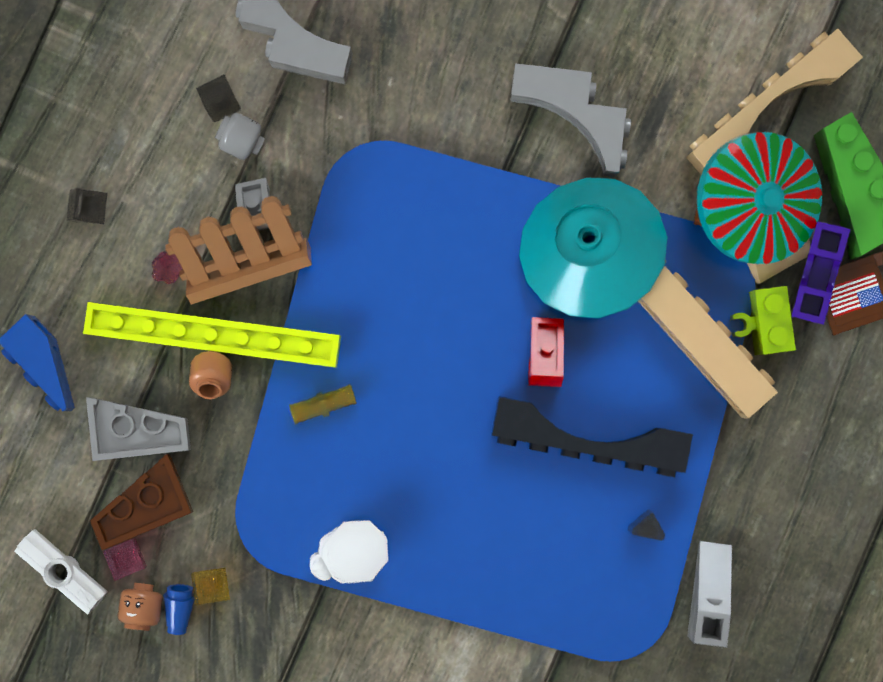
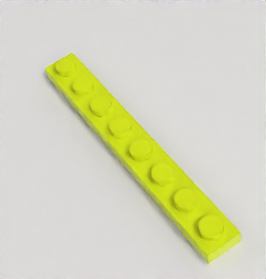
M91 302L87 303L83 334L335 368H337L341 342V336L335 334Z

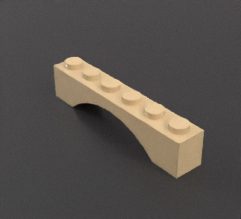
M836 29L830 35L824 31L810 43L813 48L812 51L806 56L802 52L798 53L786 64L789 68L786 73L780 76L776 72L762 84L766 90L757 97L752 92L738 104L741 109L740 112L734 117H731L728 113L714 125L717 129L714 134L709 138L703 134L690 145L693 151L686 158L702 174L708 160L716 150L737 136L749 134L760 113L770 103L796 89L816 85H831L863 58L862 55L839 29Z

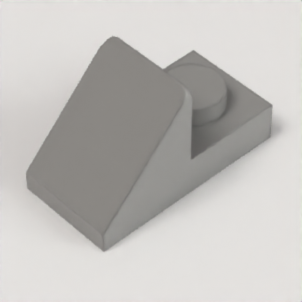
M262 178L235 184L237 207H245L249 210L251 216L262 213V200L270 196L267 179ZM267 223L257 226L258 231L269 228Z

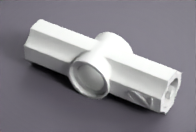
M36 529L24 537L14 551L43 576L48 586L60 590L87 615L98 606L108 593L107 590L79 567V563L75 558L66 556ZM57 564H62L66 567L68 573L65 580L60 579L56 575L55 569Z

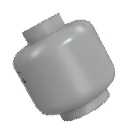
M237 112L233 113L230 117L225 115L215 135V138L219 140V149L240 160L247 159L251 153L257 155L265 140L264 137L260 136L261 125Z

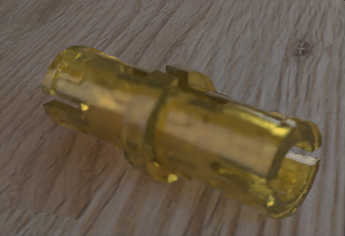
M351 384L324 394L322 391L317 392L315 397L290 404L289 408L295 424H299L320 415L324 417L330 416V412L353 404L355 405L357 402Z

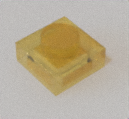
M226 568L191 573L195 606L230 600Z

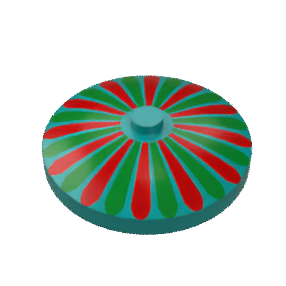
M770 132L744 134L723 144L711 156L704 167L697 191L698 215L709 240L726 256L750 264L775 263L797 252L812 235L819 220L822 206L821 181L810 156L793 140Z

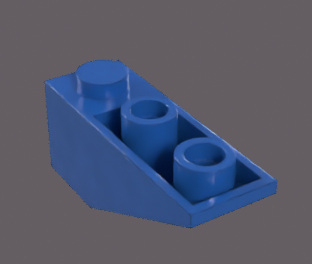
M25 314L0 337V344L3 347L1 352L11 363H18L25 370L23 376L32 386L36 388L40 386L47 394L45 400L56 411L60 409L62 411H72L75 406L57 339L35 316Z

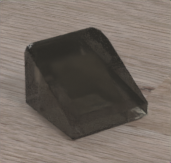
M225 74L196 88L213 122L222 120L225 115L230 116L241 110L240 104Z
M79 188L71 189L69 192L67 221L103 225L107 193Z

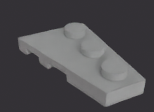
M86 397L92 461L191 450L188 418Z

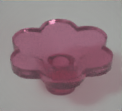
M167 251L161 252L151 263L153 279L155 281L163 280L166 284L174 283L180 277V270H183L176 255H168Z

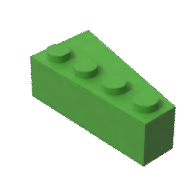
M851 112L814 134L824 172L828 175L832 189L830 193L833 203H836L840 216V226L850 229L847 240L850 260L860 257L883 244V164Z

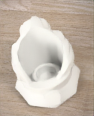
M370 520L343 522L339 527L334 528L321 538L318 552L312 554L310 558L311 573L322 581L332 577L342 584L372 581L388 562L387 537Z

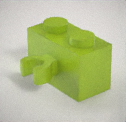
M787 286L750 291L751 315L736 313L730 316V320L740 319L744 323L743 330L733 332L732 336L737 338L744 337L752 331L755 356L795 351Z

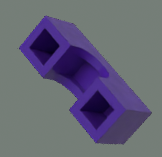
M817 221L792 311V317L824 325L850 229Z

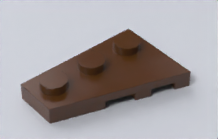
M170 453L163 456L158 463L140 476L135 483L90 520L101 550L193 513Z

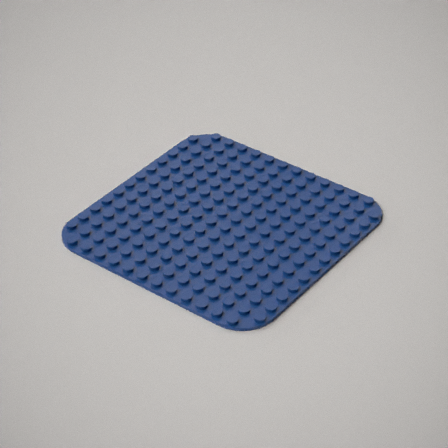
M385 140L368 142L351 149L339 158L324 181L308 238L311 247L312 265L299 270L284 328L340 335L341 342L337 368L282 360L274 361L237 495L235 508L237 529L248 552L260 564L282 575L594 660L608 662L627 660L643 653L654 645L669 624L728 402L638 301L627 310L605 317H575L544 304L528 285L519 258L522 230L535 206L560 185L400 142ZM659 212L668 237L665 257L667 261L665 263L666 268L672 274L677 272L688 284L686 290L693 298L698 296L707 304L710 309L708 315L715 322L721 321L730 330L731 334L742 331L744 328L743 321L740 319L730 320V316L736 313L751 315L752 309L749 292L755 290L756 285L748 264L734 260L719 251L709 240L703 227L695 225L694 221ZM592 235L587 236L584 242L592 243L595 237ZM532 317L564 319V377L561 387L528 385ZM731 335L729 338L738 347L743 345L745 336L737 338ZM498 397L532 403L542 416L557 428L572 436L589 441L612 442L627 440L640 436L656 427L693 434L686 473L676 472V477L656 474L657 467L647 465L644 466V471L624 468L625 461L616 459L612 460V465L593 462V455L581 453L580 459L562 456V449L549 447L547 453L529 449L530 443L517 440L516 446L497 443L498 437L492 436L491 433ZM370 520L381 532H384L388 540V562L372 581L342 584L332 577L322 581L311 573L310 558L312 554L318 552L321 538L334 528L339 527L343 522Z

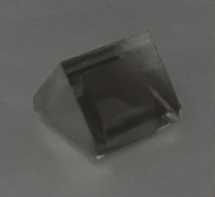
M650 510L644 512L628 526L629 532L636 536L660 541L665 538L659 522Z

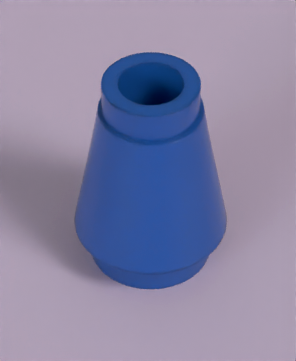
M170 585L167 587V592L163 594L167 632L172 635H183L187 631L196 596L193 594V587L189 585Z

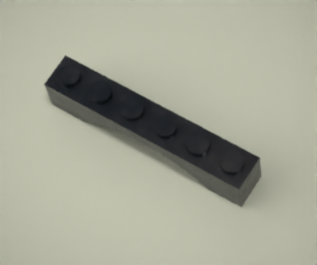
M498 397L491 433L492 436L498 437L497 443L516 446L518 440L530 443L529 449L547 453L549 447L562 449V456L580 459L581 453L593 455V462L612 465V460L616 459L625 461L624 468L644 471V466L647 465L657 467L656 474L676 477V472L686 473L693 434L656 427L640 436L627 440L612 442L589 441L572 436L557 428L542 416L532 403Z

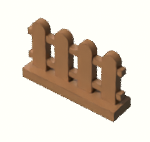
M269 196L262 200V213L251 216L249 210L245 207H236L230 213V224L220 226L217 219L206 217L200 222V234L190 237L188 231L182 227H176L170 231L169 244L166 245V251L168 255L175 254L183 270H180L179 276L182 281L187 280L186 296L191 305L312 265L311 247L307 238H303L301 231L294 232L287 217L292 215L289 204L282 206L278 198ZM267 223L274 240L264 243L257 226ZM236 234L243 250L233 252L226 237ZM206 244L213 260L203 262L196 247Z

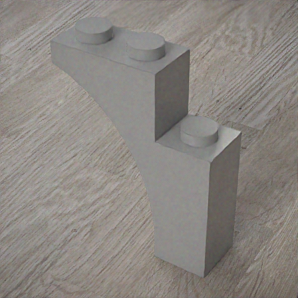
M238 0L236 18H239L238 21L242 28L274 36V39H268L265 56L269 57L268 61L272 68L346 85L353 56L350 46L327 41L305 30L286 13L278 0Z
M515 63L510 102L545 108L568 120L591 144L598 157L603 176L616 177L620 169H625L627 150H622L623 137H629L631 119L626 118L627 108L588 104V102H594L596 83L591 82L592 72Z

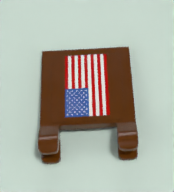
M883 251L839 267L826 315L832 335L883 319V279L878 267L883 265Z

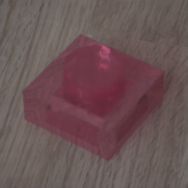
M136 538L103 551L114 581L147 568Z

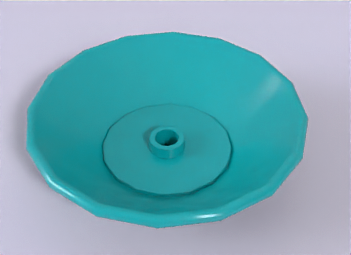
M583 178L559 186L535 206L522 230L519 258L526 282L544 304L569 316L601 318L627 310L651 291L665 266L668 237L658 209L640 190L616 179ZM592 235L595 237L592 243L584 242L587 236Z

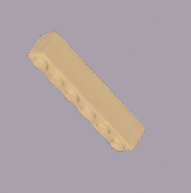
M664 266L651 291L638 300V302L740 417L749 419L778 393L772 386L775 384V381L765 370L761 369L758 371L750 362L753 360L752 355L742 345L737 347L729 338L732 335L730 330L721 321L715 322L708 315L710 309L700 297L696 296L693 298L686 290L688 284L677 272L672 274Z

